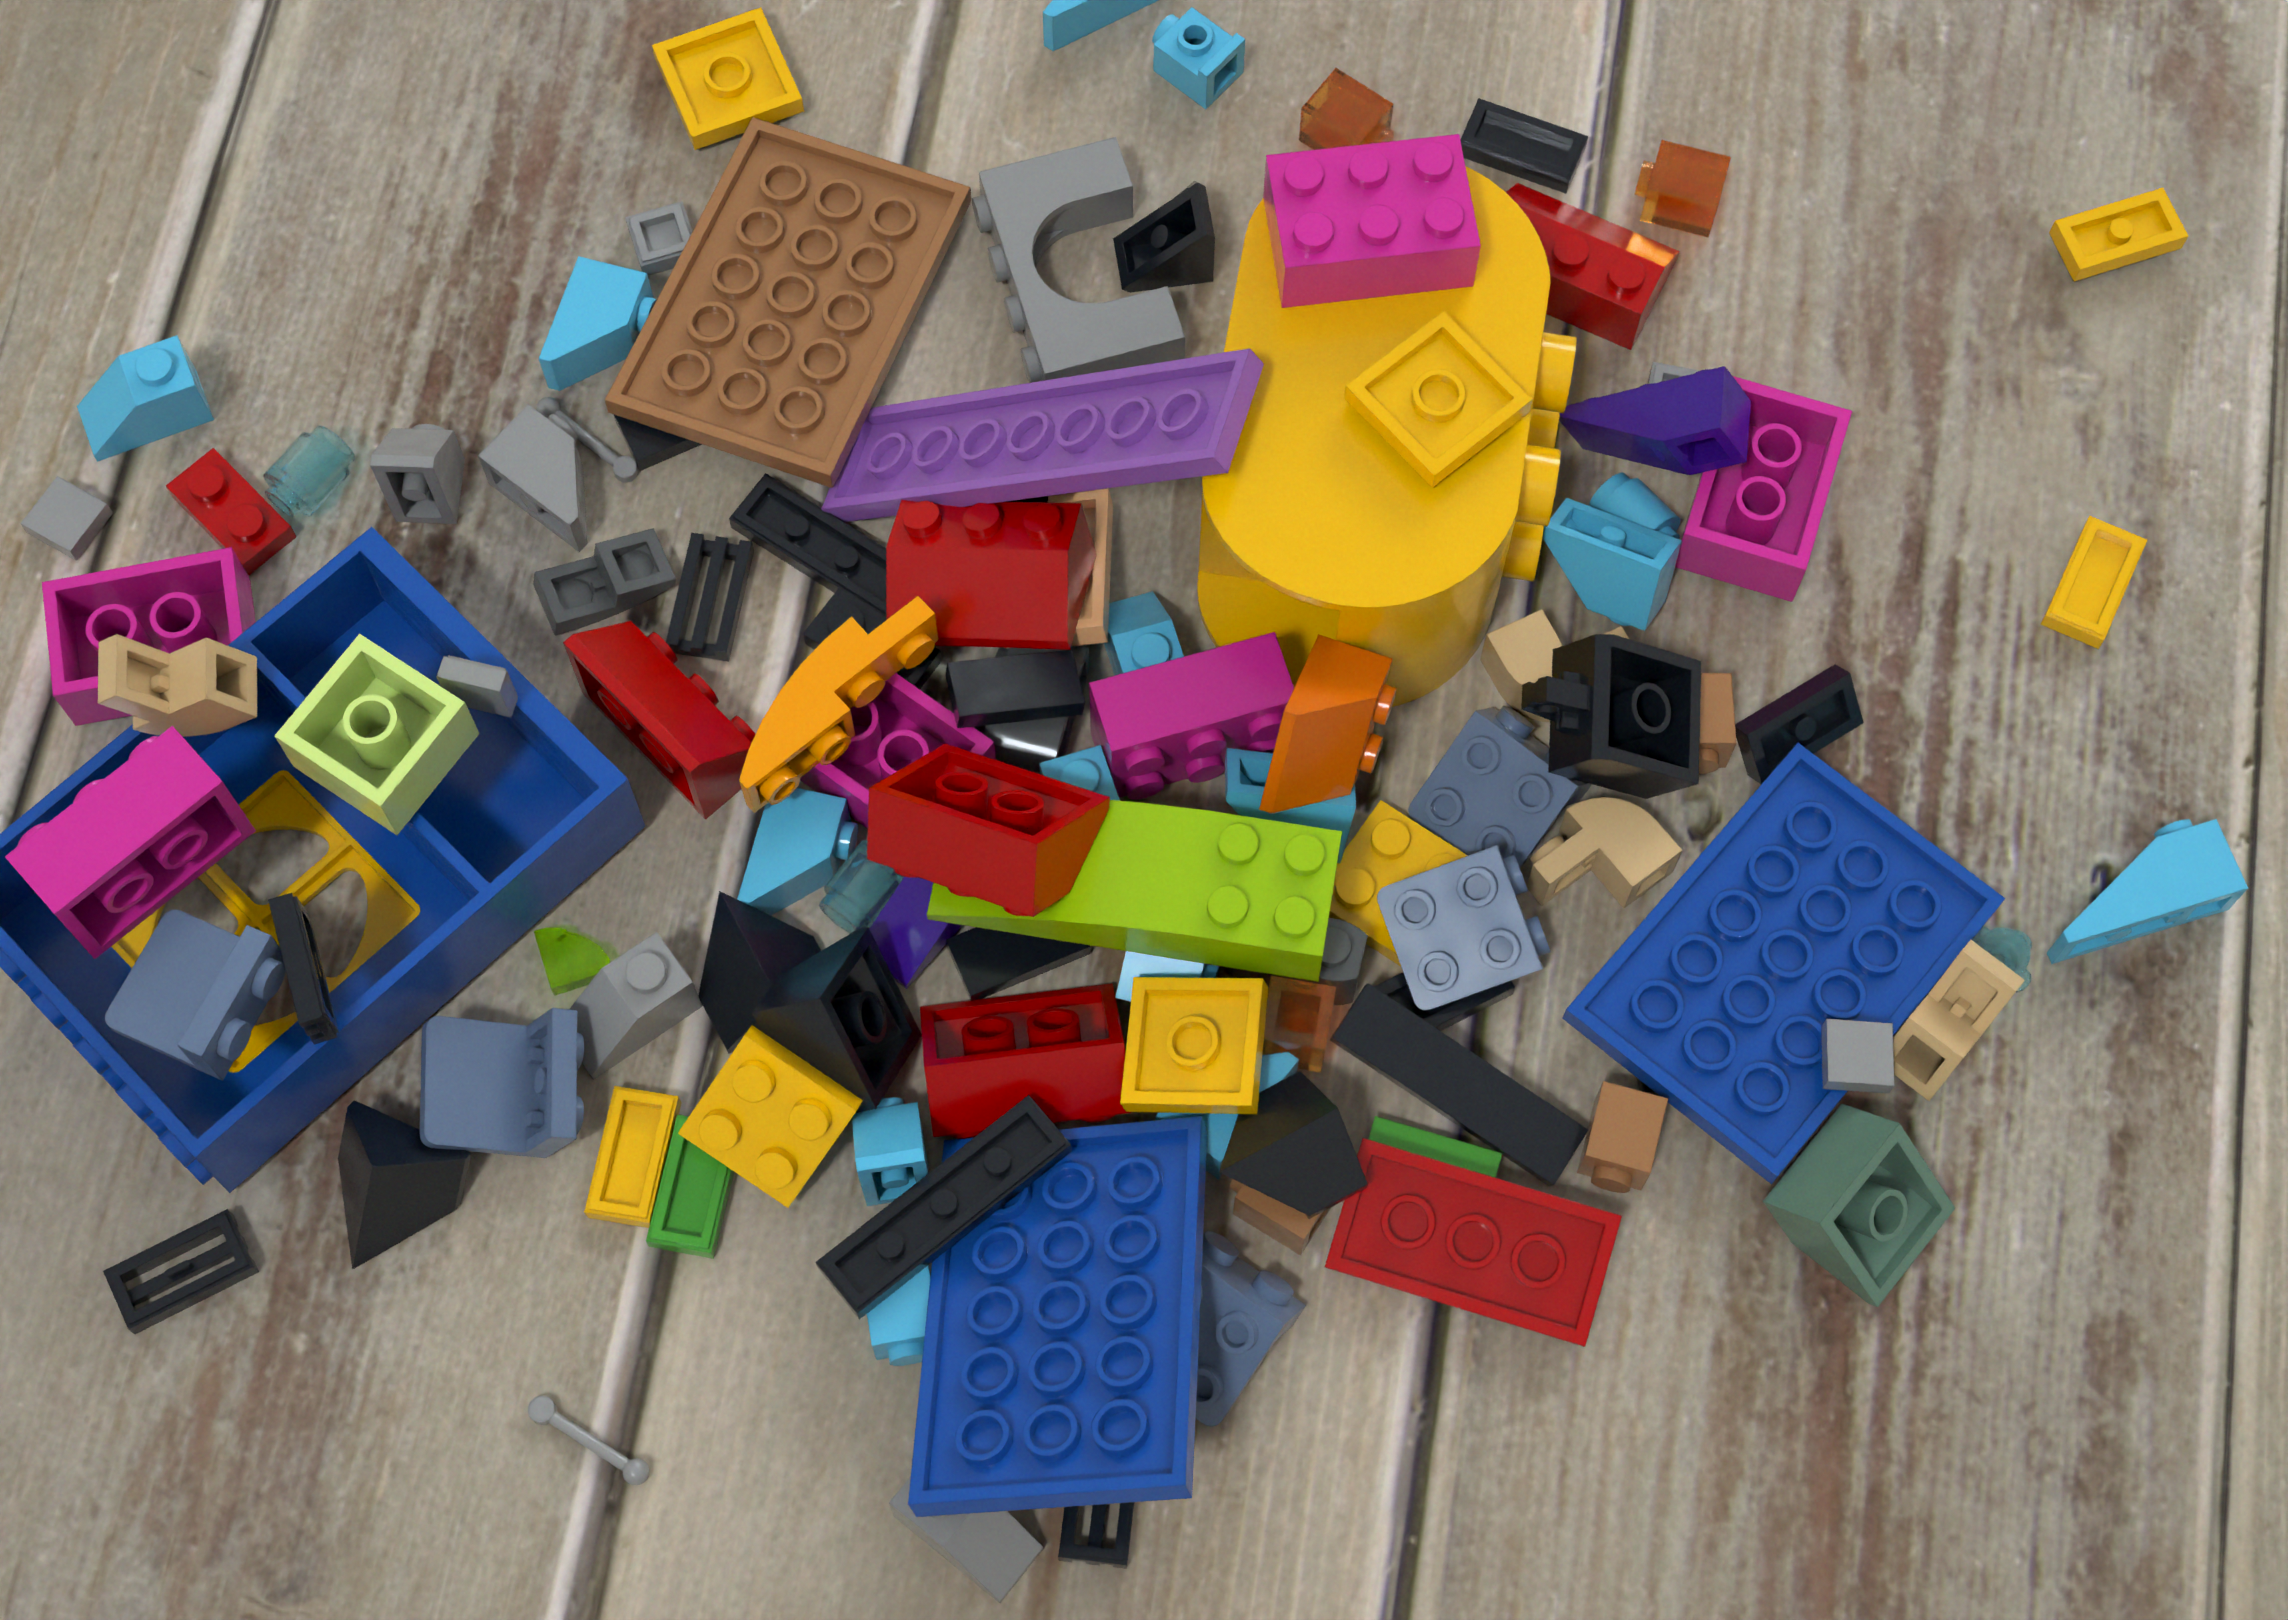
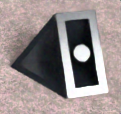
M1193 181L1172 200L1113 238L1121 287L1124 291L1132 293L1166 286L1169 288L1213 282L1214 229L1206 186L1196 181Z
M719 891L698 996L728 1054H730L737 1047L751 1025L758 1029L757 1021L752 1012L777 977L819 953L821 949L814 936Z
M1301 1071L1259 1093L1257 1114H1238L1219 1171L1223 1175L1306 1214L1308 1219L1355 1195L1368 1186L1338 1107Z
M355 1100L347 1107L338 1155L352 1270L455 1211L462 1201L472 1154L466 1150L427 1147L420 1139V1129Z

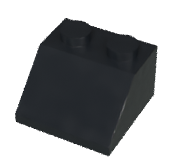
M869 927L857 929L778 976L752 1012L760 1031L861 1098L863 1101L856 1113L877 1108L922 1036Z

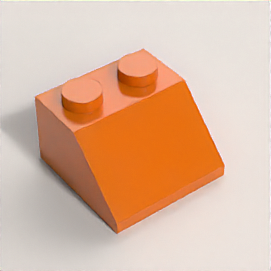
M1318 634L1284 709L1259 810L1272 814L1351 794L1360 770L1372 773L1383 742L1382 736L1373 734L1375 723L1386 724L1397 692L1396 687L1386 684L1393 661L1392 658Z

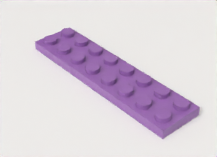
M1249 348L872 407L833 488H829L821 510L832 514L843 522L896 516L901 500L930 501L934 504L966 507L976 503L990 504L1228 473L1264 363Z

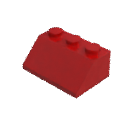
M1516 183L1506 193L1519 205L1531 221L1545 250L1550 269L1551 283L1546 314L1632 350L1680 251Z
M901 500L886 546V620L919 596L935 613L938 641L935 642L936 646L1070 650L1097 555L1082 503L997 502L990 504L976 503L972 506L957 507L934 504L930 501Z
M632 621L572 634L563 642L583 695L705 820L741 790L740 775L748 750L756 734L739 716L736 715L729 720L715 706L719 703L716 694L699 675L694 673L691 677L687 678L674 665L678 659L661 636L655 632L646 636Z
M943 744L869 787L867 859L893 868L894 872L898 875L910 878L919 877L945 886L955 895L976 897L1002 906L1006 912L1012 915L1034 917L1070 893L1108 813L1110 797L952 745Z
M1113 983L920 1006L924 1071L933 1137L948 1135L959 1139L975 1137L1028 1095L1052 1122L1078 1119L1086 1122H1102L1118 1114L1131 1113L1126 1112L1120 1104L1125 1046Z

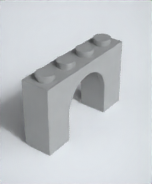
M1116 137L979 172L980 196L972 198L973 211L980 233L991 232L995 246L988 247V255L994 278L997 283L1006 280L1011 296L1004 298V304L1013 333L1019 331L1024 333L1028 347L1021 348V357L1029 383L1185 359V335L1168 286L1103 303H1082L1067 299L1054 292L1044 283L1036 270L1037 264L1044 252L1059 239L1075 232L1133 218V185Z

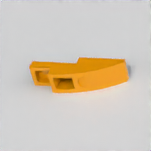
M919 596L869 634L851 616L821 642L800 664L783 686L756 732L739 779L746 805L753 813H756L767 803L775 805L789 797L798 787L800 778L817 764L827 765L838 759L849 747L851 738L855 736L850 708L853 706L860 708L869 704L880 694L886 680L903 667L906 669L916 667L930 655L934 649L935 642L938 641L935 613Z

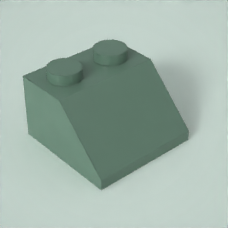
M1845 1104L1840 1105L1763 1200V1203L1792 1244L1864 1301L1876 1307L1881 1304L1955 1210V1206L1900 1123Z

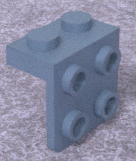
M1503 706L1500 711L1492 707L1476 710L1410 803L1408 812L1413 821L1469 856L1497 845L1503 859L1515 854L1521 869L1564 808L1580 802L1592 784L1549 773V748L1530 735L1534 726L1525 717L1509 707Z
M1496 845L1384 886L1378 892V905L1414 1003L1420 1009L1431 1010L1544 969L1539 956L1550 953L1551 950L1538 915L1529 919L1524 917L1517 895L1527 892L1528 888L1515 854L1503 859L1500 849Z
M170 910L161 918L105 1014V1022L112 1031L223 1081L234 1060L244 1051L251 1031L266 1004L277 993L283 982L286 970L280 947L271 935L249 925L245 927L239 937L181 910Z
M551 1008L527 1026L446 1016H434L425 1022L422 1027L420 1139L422 1143L427 1147L547 1158L576 1140L584 1118V1104L582 1098L577 1096V1071L582 1064L584 1056V1039L581 1033H577V1010Z
M1206 1231L1205 1233L1203 1232L1196 1419L1206 1426L1213 1427L1225 1419L1274 1342L1294 1325L1306 1305L1293 1296V1288L1283 1278L1270 1271H1257L1238 1257L1239 1251L1231 1241L1218 1233Z

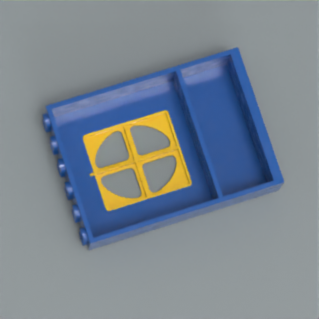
M372 526L228 645L257 657V717L217 733L183 737L223 781L255 828L256 832L253 834L272 830H297L316 834L328 842L329 849L327 854L279 896L292 893L293 896H297L304 907L344 872H356L364 880L368 908L367 920L360 944L352 960L340 975L332 978L325 976L339 1033H336L337 1038L314 1045L310 1036H307L304 1027L302 1028L299 1025L296 1012L272 1022L254 1025L244 1051L234 1060L222 1081L112 1031L105 1022V1014L156 929L166 903L94 959L5 858L7 854L17 847L19 840L28 830L38 824L50 822L73 804L76 795L83 787L95 780L105 779L129 760V756L136 746L150 737L160 735L135 731L132 724L0 833L1 969L30 997L36 1007L73 1044V1047L114 1088L119 1097L147 1124L166 1148L202 1185H205L214 1177L229 1193L646 826L628 778ZM359 634L439 686L440 683L436 676L443 656L448 657L450 655L505 668L518 695L512 717L468 708L480 734L398 835H395L293 767L275 738V734ZM216 863L197 878L237 918L238 928L234 933L235 935L240 937L245 927L249 925L271 935L279 946L269 903L266 905L254 903Z

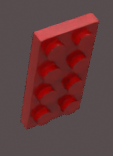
M1362 1138L1357 1158L1368 1186L1344 1200L1325 1268L1582 1347L1586 1346L1621 1222V1215Z

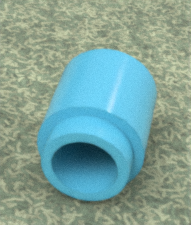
M1618 473L1602 484L1590 500L1589 506L1674 538H1680V535L1676 532L1680 525V518L1639 478L1630 479L1625 473Z

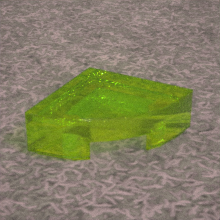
M544 928L534 931L554 996L589 985L600 969L611 962L608 955L599 945L584 936L568 932L562 928Z

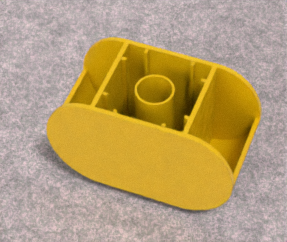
M1467 166L1465 167L1481 244L1473 287L1282 308L1264 199L1256 207L1247 227L1224 352L1250 348L1264 363L1228 473L1202 476L1199 572L1197 582L1198 607L1206 631L1216 648L1275 632L1294 687L1319 634L1392 658L1393 661L1386 683L1397 688L1392 707L1421 698L1451 679L1467 664L1477 651L1491 623L1501 578L1506 577L1534 582L1543 530L1544 526L1549 525L1556 492L1561 449H1555L1554 447L1560 413L1565 412L1577 337L1543 332L1551 282L1546 253L1539 235L1523 210L1504 190L1490 179ZM1442 311H1445L1533 400L1528 414L1432 488L1344 399L1345 385Z

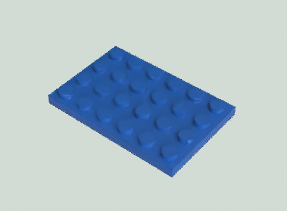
M1797 743L1567 1007L1562 1019L1659 1096L1668 1098L1669 1104L1766 1181L1773 1184L1848 1092L1845 1090L1823 1089L1821 1026L1825 1020L1839 1019L1893 1023L1894 1036L1936 985L1970 940L1974 939L1997 911L2005 898L1800 743Z
M1202 1116L1059 1129L1070 1142L1072 1152L932 1262L908 1505L916 1517L1192 1498L1208 1130ZM973 1138L944 1140L942 1162Z

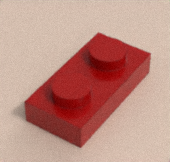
M214 448L166 485L172 498L222 549L233 548L248 575L252 574L296 538L292 527Z

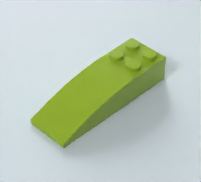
M1110 800L1108 813L1070 893L1036 916L1012 915L1006 912L1002 906L976 897L958 896L951 893L947 887L933 883L927 919L1319 982L1342 831L1209 810Z

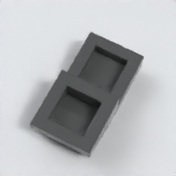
M654 528L595 543L594 556L536 571L534 573L533 585L552 631L556 636L588 626L633 608L673 587L676 578Z

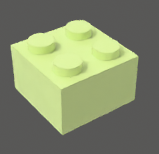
M359 634L275 734V738L293 767L395 835H398L480 733L464 701Z

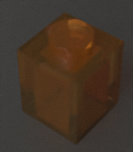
M1335 68L1301 108L1299 141L1313 150L1390 142L1394 138V131L1390 129L1394 104L1338 68Z
M1661 140L1656 162L1643 161L1634 195L1645 197L1640 221L1709 238L1731 157Z
M1271 975L1268 989L1263 1055L1289 1052L1299 1059L1297 1069L1321 1073L1336 987Z

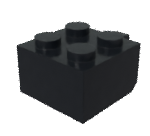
M1595 634L1553 649L1552 677L1546 676L1538 678L1535 683L1527 682L1522 684L1521 710L1550 720L1549 773L1644 799L1699 784L1701 661L1614 634Z

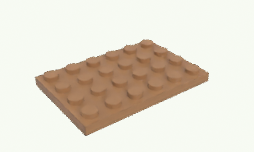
M752 117L605 398L608 413L833 488L971 203L970 187Z

